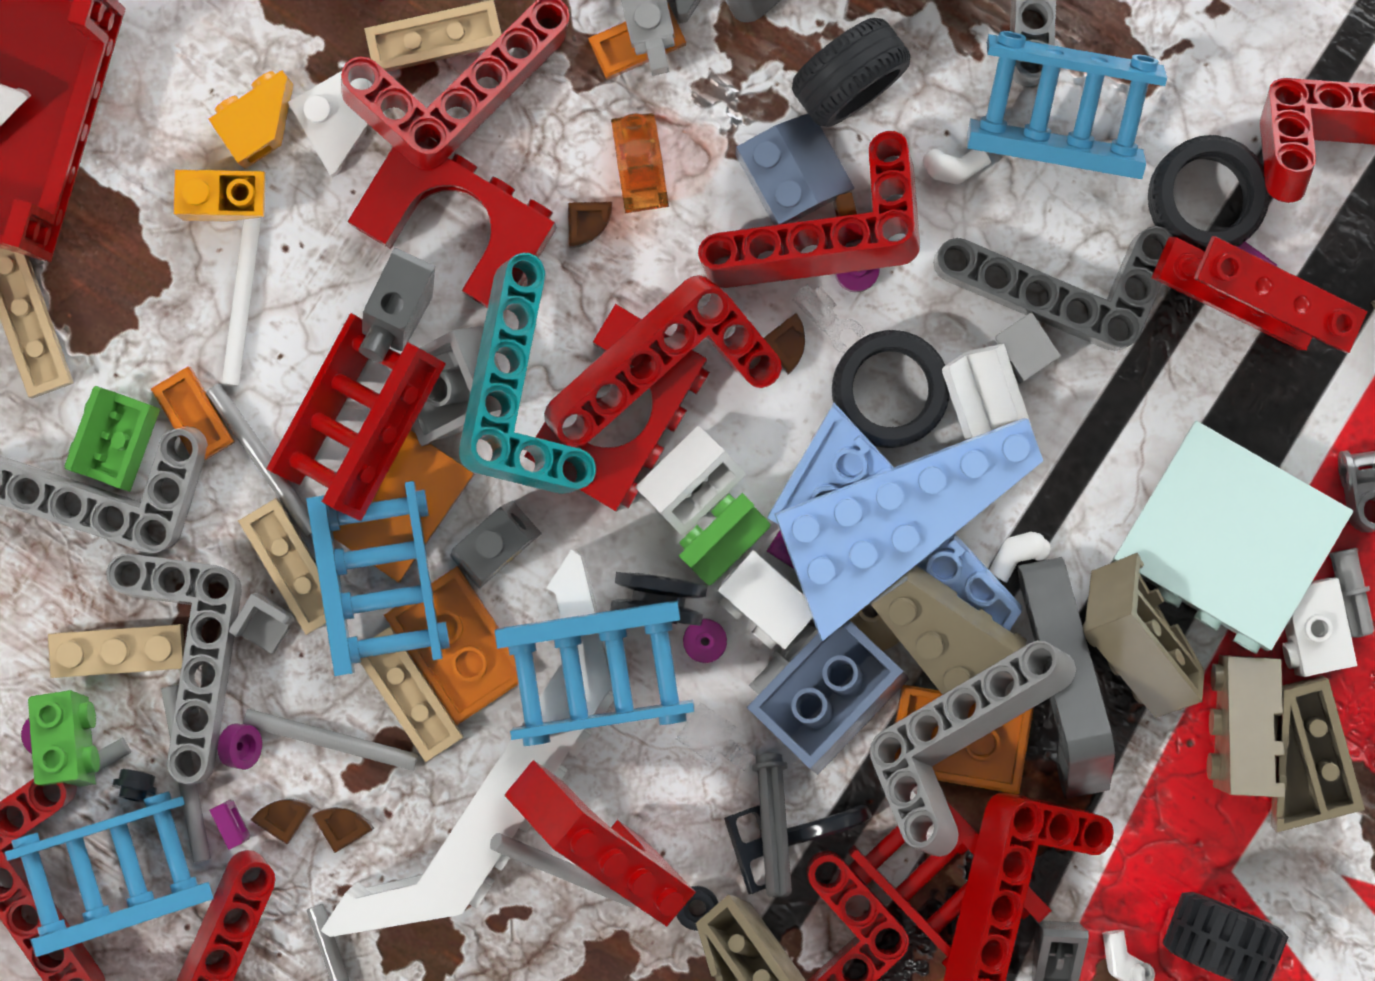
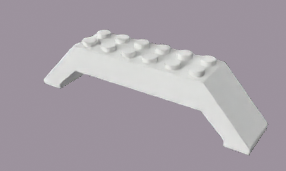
M571 550L546 587L556 594L560 619L598 613L585 557L576 550ZM599 633L581 636L582 644L578 645L588 716L606 713L614 697L613 692L610 691L612 685L605 641H600ZM562 664L539 697L543 722L570 718ZM581 729L550 734L551 742L533 746H523L522 739L511 740L424 874L370 887H365L356 882L344 894L321 931L329 937L462 915L468 905L477 909L495 881L488 874L493 867L502 871L510 859L508 856L491 850L490 842L492 837L496 833H501L513 838L518 829L527 833L531 827V824L504 794L533 760L562 780L568 770L561 765L568 753L577 757L592 731Z

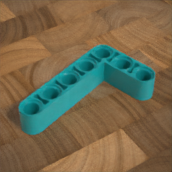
M520 253L503 263L494 275L459 446V457L466 469L474 473L558 494H568L588 486L593 481L596 474V465L590 454L579 448L514 432L545 281V268L540 259L531 253ZM513 267L519 268L525 273L527 277L526 287L520 286L514 281L512 277ZM504 310H509L517 316L519 321L517 330H513L505 324L503 319ZM496 353L505 355L509 360L510 370L508 373L501 372L496 367L494 362ZM487 396H492L499 401L501 405L499 417H495L487 411L485 406ZM479 439L490 444L492 448V458L490 461H486L478 455L476 444ZM522 450L530 452L534 457L535 467L533 472L525 470L521 465L520 453ZM564 461H568L575 466L577 471L575 482L567 480L564 476Z

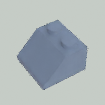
M808 113L777 124L736 146L735 155L774 225L794 223L834 201L836 196L855 189L821 126L816 124Z

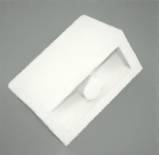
M1004 344L967 351L942 368V373L965 440L1023 418L1029 419Z

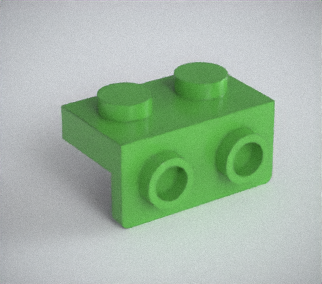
M94 386L85 404L84 414L74 441L70 445L65 469L130 492L160 408L108 389Z
M729 493L711 510L716 519L705 530L697 524L679 542L685 550L678 556L707 585H712L771 526L770 522L743 493L736 499Z
M72 690L29 697L28 709L35 784L44 786L67 783L78 787L95 785V772L99 771L100 757L96 746L92 743L91 728L96 726V712L93 703L89 702V697Z

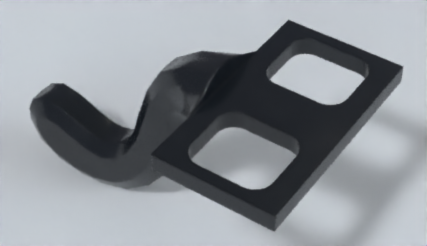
M756 805L724 817L748 895L766 889V883L762 885L755 883L750 868L752 860L764 856L760 805ZM856 805L837 814L787 828L788 847L840 833L866 823L872 818L869 805ZM752 813L756 817L760 836L755 840L744 843L741 840L736 821L739 817Z

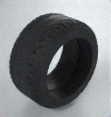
M869 18L845 31L816 53L793 78L792 91L816 124L831 127L852 116L887 90L907 70L910 65L911 55L888 22L881 18Z
M1219 135L1198 136L1175 147L1155 168L1148 188V207L1154 225L1164 227L1173 237H1177L1203 251H1206L1212 236H1216L1234 246L1245 242L1261 226L1270 202V194L1265 187L1264 166L1259 161V158L1244 144L1232 138ZM1200 159L1216 161L1230 169L1237 177L1243 193V205L1239 218L1229 228L1219 232L1203 231L1190 225L1180 215L1174 201V182L1179 171L1192 161Z
M900 330L874 332L855 342L840 359L832 380V400L874 446L881 448L907 446L928 435L939 424L946 412L950 393L942 373V368L945 364L935 348L915 334ZM883 352H898L912 358L923 370L928 383V397L921 413L911 422L898 427L880 426L868 420L858 409L853 396V382L859 367L870 357Z

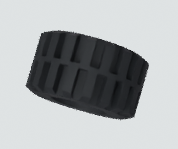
M1185 892L1180 896L1162 944L1172 954L1232 981H1272L1289 937L1281 928L1249 913L1195 892Z

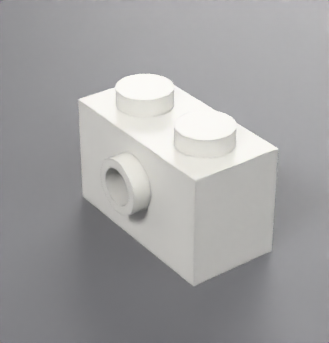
M698 425L635 488L684 536L747 474Z
M753 550L748 553L717 589L723 595L718 603L737 620L744 614L757 626L752 633L770 649L777 643L783 649H786L813 618L804 594Z
M1325 578L1312 581L1285 626L1288 642L1283 643V655L1289 669L1294 668L1295 675L1303 677L1357 666L1339 578Z

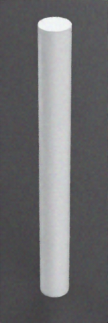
M262 217L243 220L221 384L239 386Z

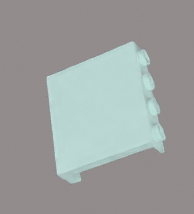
M1195 421L1112 561L1115 562L1138 553L1144 563V566L1140 568V575L1143 580L1158 588L1165 602L1176 608H1179L1182 602L1197 610L1194 616L1196 620L1218 631L1221 625L1236 633L1233 639L1234 642L1257 654L1260 648L1265 651L1272 650L1351 517L1353 510L1200 422Z

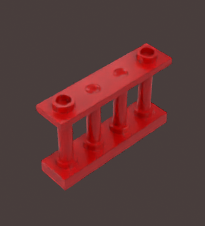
M1216 236L1211 237L1206 251L1177 237H1169L1151 277L1298 350H1307L1312 337L1344 353H1350L1367 314V311Z
M350 313L266 469L299 486L305 476L310 477L328 488L321 502L356 520L362 521L446 363L407 342L401 354L389 349L383 362L378 363L392 371L380 394L357 382L369 358L362 355L359 351V347L366 336L362 333V318ZM348 397L371 409L358 433L335 421ZM327 436L349 448L337 472L314 460Z
M915 786L912 790L915 794L917 793L918 787ZM948 802L947 804L959 833L955 848L949 854L941 857L930 855L897 888L888 881L878 868L905 843L898 825L866 856L855 845L848 850L850 856L854 859L849 867L866 885L874 880L947 956L941 962L945 967H947L952 946L939 933L960 914L967 882L928 920L910 904L909 900L958 853L963 855L968 850L973 855L975 853L979 834ZM1028 887L1021 918L1024 920L1031 914L1040 923L1052 910Z

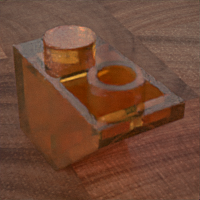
M654 112L647 114L633 113L611 119L625 214L669 207Z

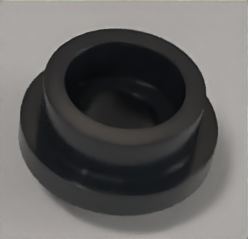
M121 769L119 778L113 779L112 787L120 789L118 797L126 800L144 803L143 799H146V796H155L157 793V788L153 787L156 777L144 772Z
M691 886L696 893L676 916L684 927L698 931L696 922L719 902L716 895L710 889L704 886ZM694 900H701L705 903L706 909L701 915H693L689 911V904Z

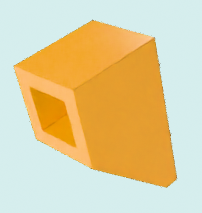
M283 70L276 74L273 71H269L261 75L251 84L253 88L251 91L239 99L236 95L225 99L215 107L216 114L208 119L237 163L244 169H247L282 145L290 106L288 102L291 100L294 86Z
M175 170L174 215L183 221L220 222L264 217L266 173L264 171Z

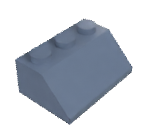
M848 620L824 641L820 639L817 633L747 708L810 770L818 775L902 688L909 678L897 664Z

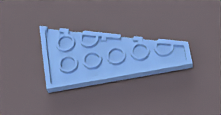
M833 402L769 512L768 519L777 523L774 513L894 467ZM953 534L917 564L918 567L956 591L959 598L977 610L981 608L992 616V620L1009 631L1022 612V605L956 534Z
M1020 419L774 513L822 641L1043 462L1029 419Z

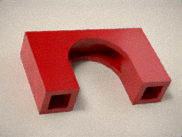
M422 137L416 141L417 145L423 149H433L438 146V142L430 137ZM392 147L347 221L355 229L391 249L416 207L429 196L445 191H456L472 196L488 212L491 223V236L485 253L463 287L462 292L488 308L494 275L497 269L510 258L520 253H531L539 258L557 229L556 223L550 219L553 214L551 210L530 199L527 205L512 196L515 192L513 187L494 176L488 182L474 174L478 167L464 157L455 153L452 159L447 158L438 167L426 170L413 165L394 147ZM512 268L514 281L522 286L527 278L525 273L519 268Z
M615 304L594 338V346L606 352L641 319ZM664 334V338L670 337L669 335ZM691 350L650 387L652 394L651 416L646 427L635 439L616 447H599L590 443L577 447L588 452L596 465V474L593 481L588 486L579 490L616 512L621 505L629 509L639 492L635 488L638 484L635 482L644 467L649 470L653 469L665 449L658 444L664 432L668 429L674 433L685 416L687 410L681 407V404L688 392L691 391L697 395L710 373L703 368L707 362L706 357ZM644 354L636 356L632 360L630 367L638 366L643 361ZM544 422L536 438L563 444L548 428L546 422ZM527 451L524 457L535 463L534 457ZM564 461V476L567 480L575 482L577 478L575 466L568 461Z
M535 760L528 765L504 794L553 850L666 927L696 893L643 837L619 820L612 827L608 826L560 778Z

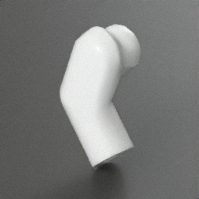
M932 149L923 158V166L927 169V174L931 178L953 185L962 184L991 163L986 152L973 149L961 158L944 154L940 149Z
M1036 532L1009 537L1003 542L989 571L997 579L1007 583L1018 562L1031 559L1036 561L1045 560L1051 552L1050 543L1044 539L1043 535Z
M1111 930L1102 933L1107 968L1113 977L1119 981H1154V968L1127 952L1124 930Z

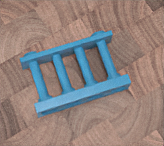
M1001 31L999 36L988 34L986 42L987 55L997 56L999 59L987 114L981 117V120L970 118L967 131V149L1143 179L1146 159L1144 150L1138 148L1135 139L1148 85L1166 86L1167 75L1164 65L1158 64L1159 61L1146 55H1133L1132 59L1025 41L1026 37L1024 35L1011 31ZM1016 60L1043 65L1030 124H1026L1024 128L1007 125V121L1004 120ZM1061 68L1087 72L1074 131L1069 132L1068 136L1051 133V130L1047 127ZM1105 76L1131 80L1118 137L1112 140V143L1095 141V138L1091 135Z
M414 481L405 482L407 497L372 502L362 521L356 520L321 502L324 495L306 498L334 676L355 673L354 664L361 663V658L431 647L433 660L443 658L442 649L450 648L446 622L437 623L421 517L429 516L425 490L416 491ZM410 514L414 541L344 552L343 548L335 549L333 531L340 530L341 525ZM417 558L421 585L351 596L350 592L342 593L340 575H346L348 569ZM424 603L428 629L358 640L357 636L349 637L347 619H354V614Z
M678 600L509 626L494 630L497 649L508 647L509 655H514L525 722L524 726L513 727L510 730L511 740L522 739L523 746H533L551 742L550 734L652 718H659V725L687 721L686 713L694 712L693 699L679 701L668 631L673 630L672 622L680 620ZM644 626L645 634H650L661 704L634 708L623 638L627 637L626 629ZM599 633L600 641H605L616 711L588 716L578 645L582 644L581 636ZM554 640L555 648L560 649L570 718L543 722L532 652L537 651V642Z
M170 791L143 799L146 806L143 809L41 841L38 833L11 841L13 849L5 852L6 860L8 862L21 857L41 923V927L37 928L39 937L30 939L35 957L214 899L209 882L198 885L196 877L191 878L171 810L185 805L183 796L172 799ZM150 816L154 817L174 883L170 885L171 894L154 899L152 891H147L127 825ZM109 829L130 898L126 899L128 908L110 913L108 905H103L83 839L84 837ZM65 843L86 912L82 913L84 922L67 928L64 919L59 921L39 851Z

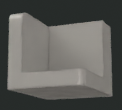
M1032 312L995 337L998 345H1005L1009 360L1013 365L1012 369L1015 378L1019 384L1061 357Z
M254 593L249 596L228 632L236 637L243 636L267 652L274 654L296 618L292 612L261 593Z

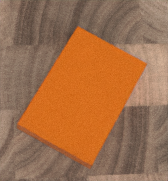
M410 430L372 502L407 497L405 482L414 481L416 491L425 490L429 516L421 517L426 546L475 474L434 445L421 446L416 433ZM410 514L341 525L340 530L333 531L334 539L352 551L414 541ZM416 559L373 566L400 583Z
M456 566L431 583L437 623L446 622L450 648L442 649L443 658L433 660L431 647L407 651L455 724L458 725L517 686L518 677L514 655H509L508 647L497 649L494 630L498 629L499 626L459 566ZM424 603L395 607L384 614V617L396 634L428 629Z
M904 684L900 691L895 723L942 696V693L939 690ZM976 703L969 709L968 718L975 712ZM1033 708L932 766L937 780L1019 794ZM938 725L932 731L931 740L938 733ZM901 747L897 750L895 754V761L899 758L901 754Z

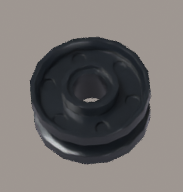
M616 572L615 583L633 590L632 599L612 600L610 611L678 600L680 620L673 621L672 624L681 623L701 626L703 614L686 608L684 605L685 598L706 597V585L651 574Z

